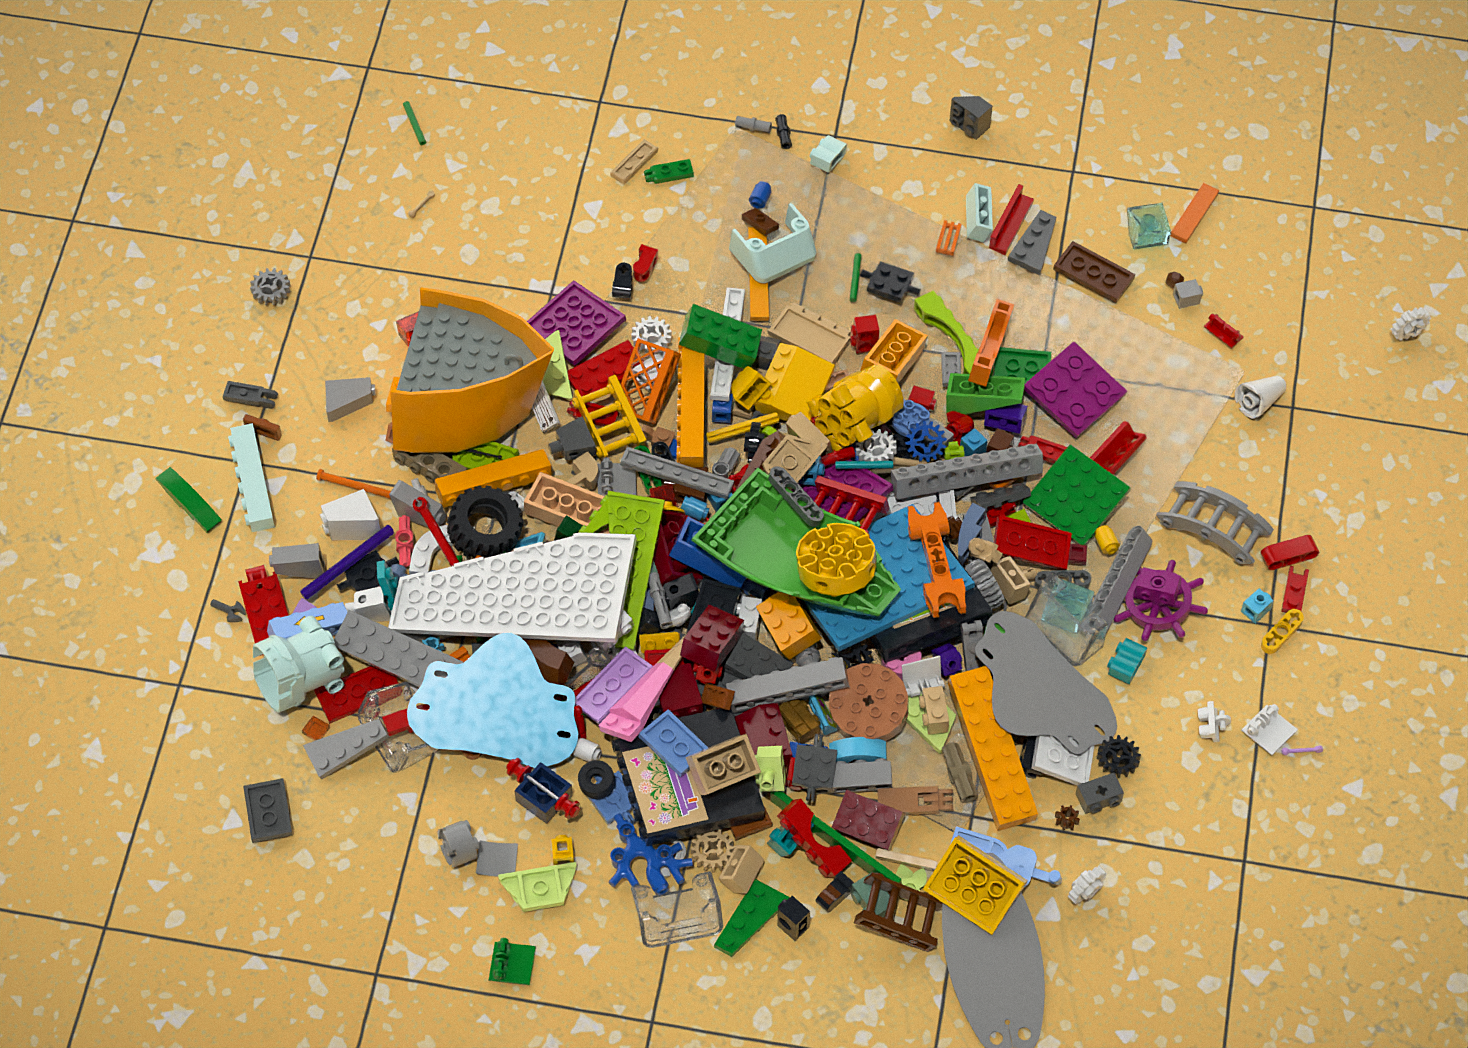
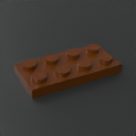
M1074 241L1070 243L1053 267V270L1117 303L1135 279L1134 273Z

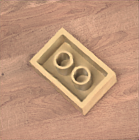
M747 734L736 736L685 757L700 795H707L761 772Z

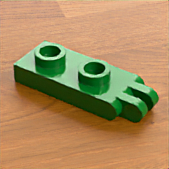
M690 159L653 165L650 169L644 171V176H646V182L658 184L694 177V172Z

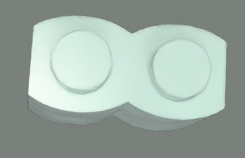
M830 135L825 139L822 138L818 147L813 148L810 152V164L828 173L831 172L846 154L847 144Z

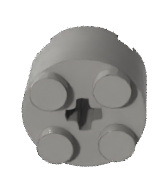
M467 820L456 822L437 831L438 840L442 839L443 845H440L441 851L449 865L452 864V867L464 864L478 857L476 849H479V843L476 837H472L470 833L471 827Z

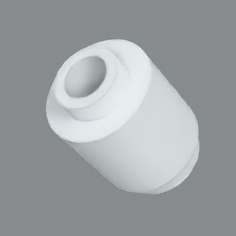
M578 738L577 745L572 753H574L575 757L590 762L599 760L602 750H600V745L584 738Z

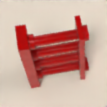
M817 476L815 480L818 494L814 502L818 507H820L825 496L835 498L828 511L829 513L835 515L842 502L845 501L852 503L845 519L850 521L854 519L860 507L870 509L860 527L868 534L869 531L867 530L876 514L879 512L887 514L890 509L887 497L821 476Z

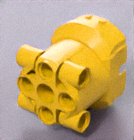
M880 364L850 374L834 383L833 388L823 396L818 394L806 401L813 416L816 417L815 426L830 440L831 448L835 451L851 445L855 441L859 443L870 438L873 435L871 429L888 422L894 417L895 413L903 408L904 404L898 382Z

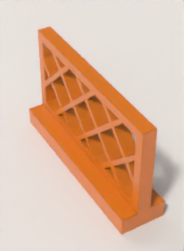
M637 338L621 387L625 392L635 417L656 424L681 354ZM641 344L647 345L649 353L643 356L639 353ZM664 351L663 360L657 362L654 354ZM651 356L654 364L646 368L643 359ZM640 362L643 370L634 374L633 366ZM656 367L657 377L651 380L648 371ZM645 374L648 382L639 386L636 377ZM633 379L636 388L628 392L626 388L627 382ZM649 385L651 393L644 398L641 389ZM638 391L641 400L633 403L630 395ZM641 403L645 407L643 415L637 414L635 406Z

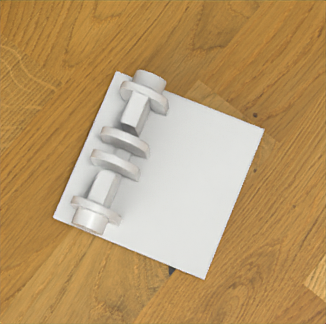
M940 656L902 665V681L908 696L921 695L923 688L945 687L944 681L941 680Z
M1275 704L1266 705L1241 730L1271 755L1298 730L1278 714L1279 708Z

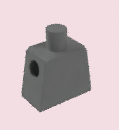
M579 417L556 430L557 441L548 443L550 453L554 454L562 451L565 460L576 459L587 451L591 456L596 455L595 443L583 417Z

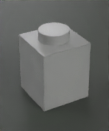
M1196 279L1175 284L1173 296L1178 308L1181 309L1200 304L1203 289L1198 285Z

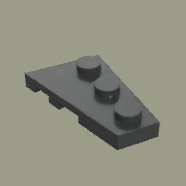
M1016 483L1010 488H996L994 492H978L976 496L970 498L971 504L975 503L987 511L988 506L997 508L1002 506L1003 501L1014 502L1031 496V491L1027 485Z

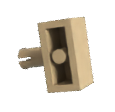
M1010 556L1000 559L998 563H993L991 573L1009 604L1025 599L1031 585L1028 580L1034 579L1037 576L1036 570L1032 566L1020 570Z

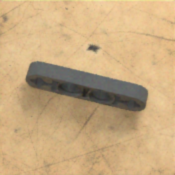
M779 466L773 467L768 476L769 482L809 526H819L824 517L823 511L784 468ZM791 487L795 490V492H787L785 488ZM797 501H805L807 505L800 506Z

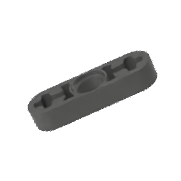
M1085 570L1040 571L1035 576L1034 584L1041 591L1085 590L1090 586L1091 575ZM1059 577H1065L1067 578L1068 583L1061 584L1058 582L1057 579ZM1081 577L1085 580L1084 583L1079 580ZM1041 578L1045 579V584L1042 583Z

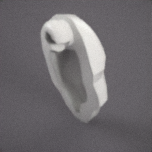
M680 604L677 608L669 611L673 625L666 629L675 626L679 627L689 619L691 610L686 604Z

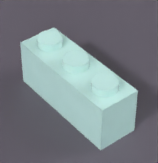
M974 183L966 195L967 238L984 242L993 230L991 187Z

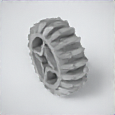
M977 559L970 562L965 567V570L975 582V585L991 609H996L1004 603V595L1000 586L983 560Z

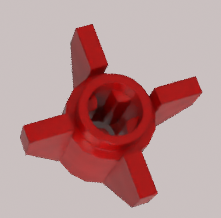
M950 411L946 413L949 424L945 428L954 434L956 439L953 442L958 441L960 446L961 438L974 429V421L968 415Z

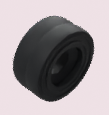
M593 760L581 767L578 773V783L584 795L592 799H601L608 796L614 789L615 776L612 768L607 763ZM593 776H601L602 781L599 784H593L591 782Z

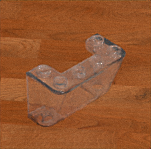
M1051 573L1042 581L1025 618L1033 621L1049 642L1072 666H1080L1103 648L1108 623L1095 611L1082 622H1079L1054 598L1067 585L1054 573ZM1054 582L1058 584L1056 589H1053ZM1091 620H1096L1100 626L1094 629L1088 623Z

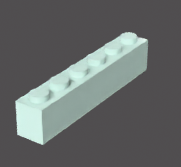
M253 423L230 428L232 435L228 436L230 447L234 446L235 451L231 452L233 462L238 463V467H235L236 477L241 478V482L238 483L240 494L244 493L245 497L241 499L243 510L247 509L248 514L244 515L246 525L251 526L252 532L275 528Z

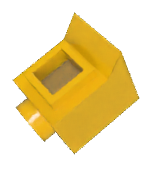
M558 835L555 839H551L553 864L558 865L557 861L570 860V863L574 862L572 837Z

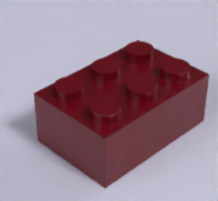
M708 605L683 638L680 656L716 671L740 639L744 620L717 607Z
M846 790L831 828L891 851L905 813Z

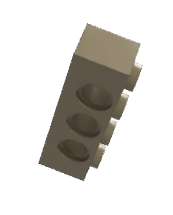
M392 448L393 459L398 464H404L412 472L423 475L432 483L437 478L467 470L466 467L442 453H410L396 451Z

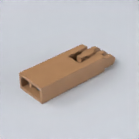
M938 786L877 789L879 803L902 811L905 815L937 814L940 811L953 810V805H945V803L953 802V797H945V795L953 794V789H939ZM918 797H924V803L932 801V805L918 806Z

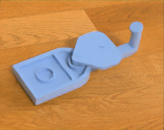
M956 826L952 841L959 835L985 853H994L1008 868L1028 880L1024 887L1030 883L1031 877L1055 885L1062 883L1059 871L1046 872L1034 868L1037 856L1032 849L1021 845H1015L1007 849L1005 844L996 838Z

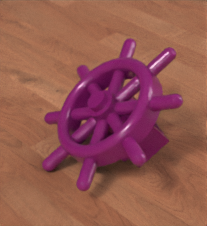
M1175 560L1168 562L1166 570H1154L1145 567L1142 569L1140 566L1137 572L1138 576L1133 580L1125 596L1127 610L1115 615L1113 620L1119 623L1131 617L1134 622L1144 627L1141 636L1143 641L1149 639L1152 630H1166L1170 628L1174 629L1178 637L1183 638L1185 631L1180 623L1188 617L1190 611L1199 614L1208 613L1207 607L1192 604L1191 590L1203 585L1204 579L1197 578L1187 583L1184 578L1173 572L1176 566ZM1178 595H1183V602L1177 600ZM1134 598L1146 602L1135 606ZM1168 606L1178 608L1179 610L1172 614ZM1152 608L1149 616L1142 613L1143 611ZM1162 611L1165 617L1157 618L1158 612Z

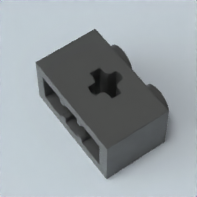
M1111 773L1077 785L1075 794L1084 813L1088 814L1090 812L1097 813L1102 808L1108 806L1115 807L1122 802L1124 791L1115 773Z

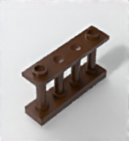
M872 872L864 879L863 883L869 884L872 887L867 908L855 916L854 924L926 952L936 947L938 939L931 936L930 929L934 912L942 908L943 902L932 895L885 878L880 873ZM879 889L890 893L885 917L876 915L874 912ZM898 896L909 900L903 924L896 923L893 920ZM916 904L927 908L921 932L911 927Z

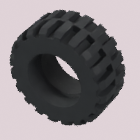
M488 485L485 488L475 486L474 490L471 488L465 490L464 494H460L453 503L447 521V533L450 534L449 539L451 543H455L454 548L458 552H464L463 556L467 558L471 556L474 559L477 555L488 558L500 555L504 551L511 552L518 542L524 520L522 518V510L518 508V502L515 499L512 500V496L508 492L505 494L502 492V489H492V486ZM476 513L489 514L499 521L502 530L496 534L480 533L470 525L468 517Z

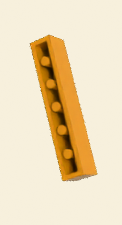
M544 449L437 478L435 479V491L444 508L452 506L460 494H464V491L469 488L474 490L475 486L485 488L488 485L492 486V489L500 488L502 491H507L535 482L540 472L551 476V464Z

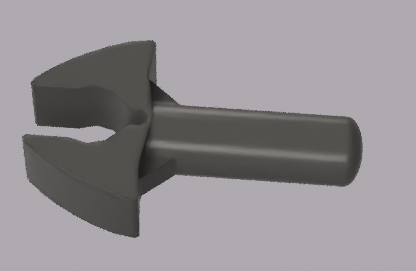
M215 599L210 603L212 607L228 613L226 617L227 622L242 621L240 616L234 614L236 612L246 615L244 607L238 601L234 606H229Z

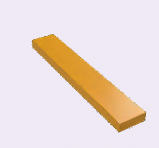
M748 227V240L758 238L767 245V235L765 236L754 227ZM749 273L750 321H769L768 282L759 283Z

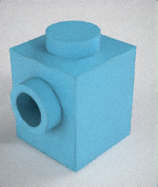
M1259 588L1243 602L1241 612L1256 624L1271 610L1274 600L1268 593L1263 592Z

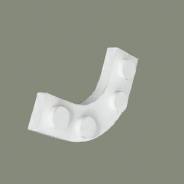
M448 525L439 526L449 545H455L449 539L450 534L447 533ZM431 531L426 532L415 544L411 556L409 575L423 571L428 573L430 571L433 555L440 549Z

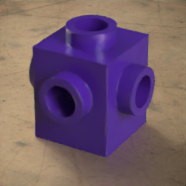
M950 643L931 650L933 657L940 656L942 675L951 676L962 669L961 654Z

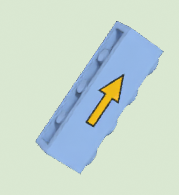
M343 602L331 603L320 608H312L301 613L295 612L285 617H276L269 620L267 633L269 636L277 635L285 639L303 632L299 626L301 620L307 616H314L321 627L328 630L333 636L337 634L347 614V610Z

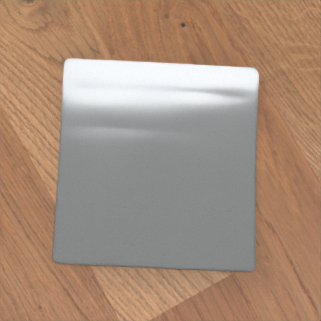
M480 840L476 873L498 877L499 874L515 872L518 844Z

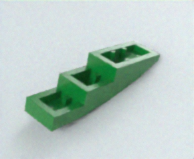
M171 467L155 478L179 507H182L192 520L195 519L206 533L222 521L210 505Z

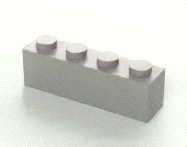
M884 758L875 759L874 762H867L866 760H856L854 763L837 761L832 790H815V794L845 793L846 790L851 792L876 791L881 788H893L891 761H887Z

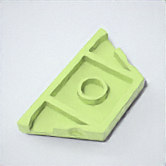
M557 330L545 339L554 348V352L544 375L543 383L548 395L566 398L571 401L573 396L560 331Z
M922 694L913 697L908 696L909 708L906 722L941 754L942 747H944L951 727L955 722L956 714L946 705L949 717L948 732L928 735L927 726L923 725L922 720L924 711L919 705V696H922Z
M576 862L499 874L498 878L499 882L521 910L526 912L564 905L577 865Z

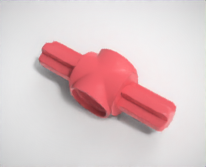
M402 515V517H399V530L395 536L396 551L399 553V565L407 568L411 562L414 539L413 531L410 530V517Z

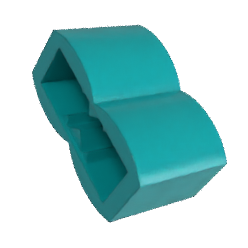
M1126 638L1123 643L1119 642L1115 650L1117 655L1115 658H1110L1107 667L1109 668L1108 675L1130 684L1146 655L1147 647Z

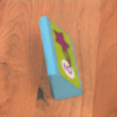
M818 695L809 696V705L813 713L820 720V728L823 734L828 735L836 732L838 729L834 726L823 698Z

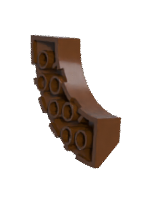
M522 638L532 651L544 680L564 686L575 663L568 653L554 647L547 639Z

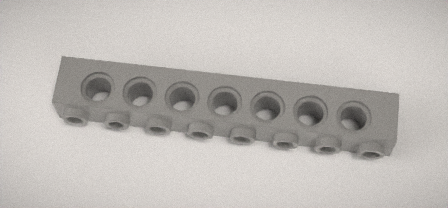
M1028 444L1016 448L1010 447L1005 450L973 454L966 457H955L949 460H939L911 467H900L891 470L892 492L896 499L1043 473V453L1037 444Z

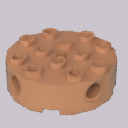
M862 663L848 668L847 674L850 687L830 691L829 711L834 726L844 738L865 737L867 739L887 741L893 736L895 737L902 730L908 718L909 699L903 681L893 670L880 664Z

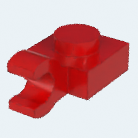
M1006 502L1003 506L997 508L988 506L986 513L990 527L996 525L999 515L1007 516L1016 512V504L1014 502Z

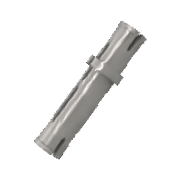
M650 573L649 593L654 600L660 627L666 629L671 627L673 623L664 596L665 589L661 585L659 573Z

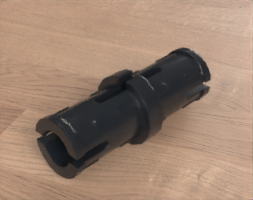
M784 114L777 115L775 117L777 124L776 132L780 138L781 148L789 149L792 147L787 117Z

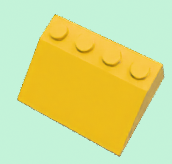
M780 343L765 375V378L771 382V385L754 403L756 411H760L763 414L776 412L779 419L785 421L792 415L801 412L811 421L813 414L806 401L818 394L823 396L835 369V364L798 346Z
M958 835L950 844L923 890L993 935L1028 880Z

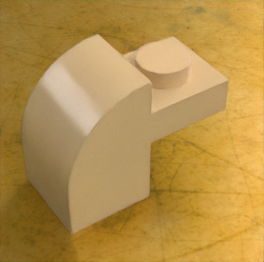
M587 451L572 461L573 471L576 475L566 482L581 488L587 487L589 491H592L598 484V465Z

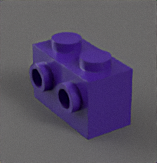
M1014 404L986 410L984 426L1021 434L1026 422L1028 406Z

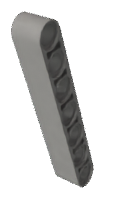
M1139 525L1133 527L1128 532L1080 626L1081 630L1093 643H1097L1105 637L1152 545V538Z

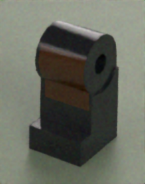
M840 871L827 888L817 896L816 903L827 912H831L851 894L854 882Z

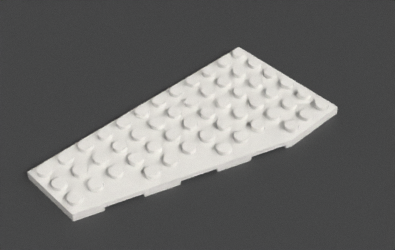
M575 533L572 537L548 543L539 542L515 548L512 552L488 558L479 557L455 563L452 567L428 573L423 571L400 577L388 628L399 633L494 637L501 633H513L521 638L617 642L637 538L633 534Z

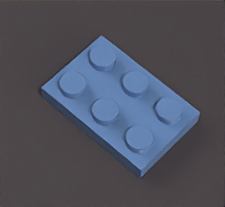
M669 710L665 711L639 733V738L680 777L690 770L685 757L708 748Z

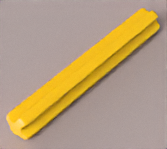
M774 412L706 433L709 443L750 432L752 422L761 423V428L779 423L778 414Z

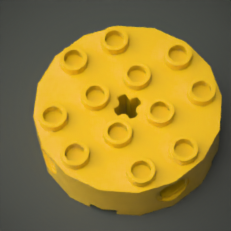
M832 523L819 530L815 528L802 537L796 549L797 569L800 580L813 592L832 597L853 593L864 588L874 577L877 567L876 549L873 541L869 538V534L852 524Z

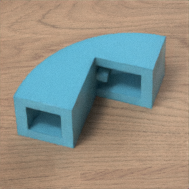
M851 737L829 743V749L837 750L836 762L845 761L849 763L854 759L874 762L875 759H886V741L881 739Z

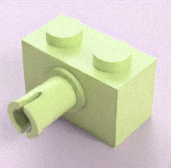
M782 746L758 747L755 757L761 772L755 774L756 784H760V792L785 791L786 775Z

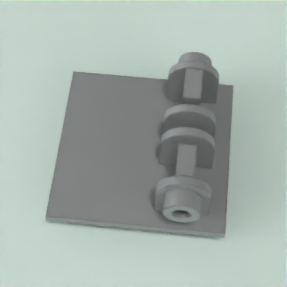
M603 458L601 464H597L598 494L605 496L608 494V491L636 495L635 470L621 466L620 463H612L610 458Z

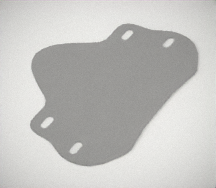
M1007 611L997 612L989 618L985 634L975 646V653L993 674L992 708L995 719L1000 727L1016 735H1052L1074 754H1081L1093 745L1102 744L1103 740L1109 741V736L1113 737L1117 730L1116 716L1106 695L1084 678L1057 651L1033 621ZM995 623H998L1005 630L1004 634L995 627ZM983 649H987L992 654L993 659H989L983 653ZM1095 725H1098L1105 732L1104 736L1094 728ZM1068 736H1072L1079 746H1074L1069 741Z

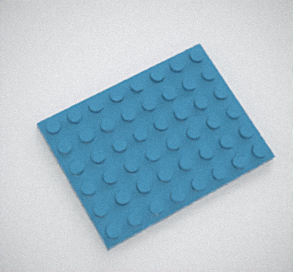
M907 507L872 522L867 530L869 531L870 539L875 545V549L882 558L884 567L887 571L891 572L893 580L901 588V591L880 616L840 611L800 599L838 651L928 609L924 599L923 584L931 583L921 539L910 540ZM943 543L952 579L963 578L965 591L974 588L975 582Z

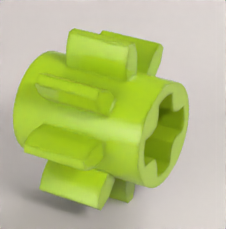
M958 441L948 442V447L944 448L945 460L965 457L963 445L959 446Z

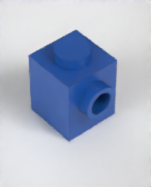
M730 394L729 401L713 400L712 422L731 423L733 394Z

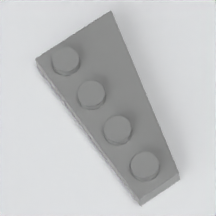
M376 719L307 743L303 747L318 776L324 779L390 736L382 721Z

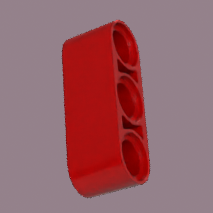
M1304 535L1266 546L1260 553L1268 570H1275L1313 559L1320 552L1312 535Z

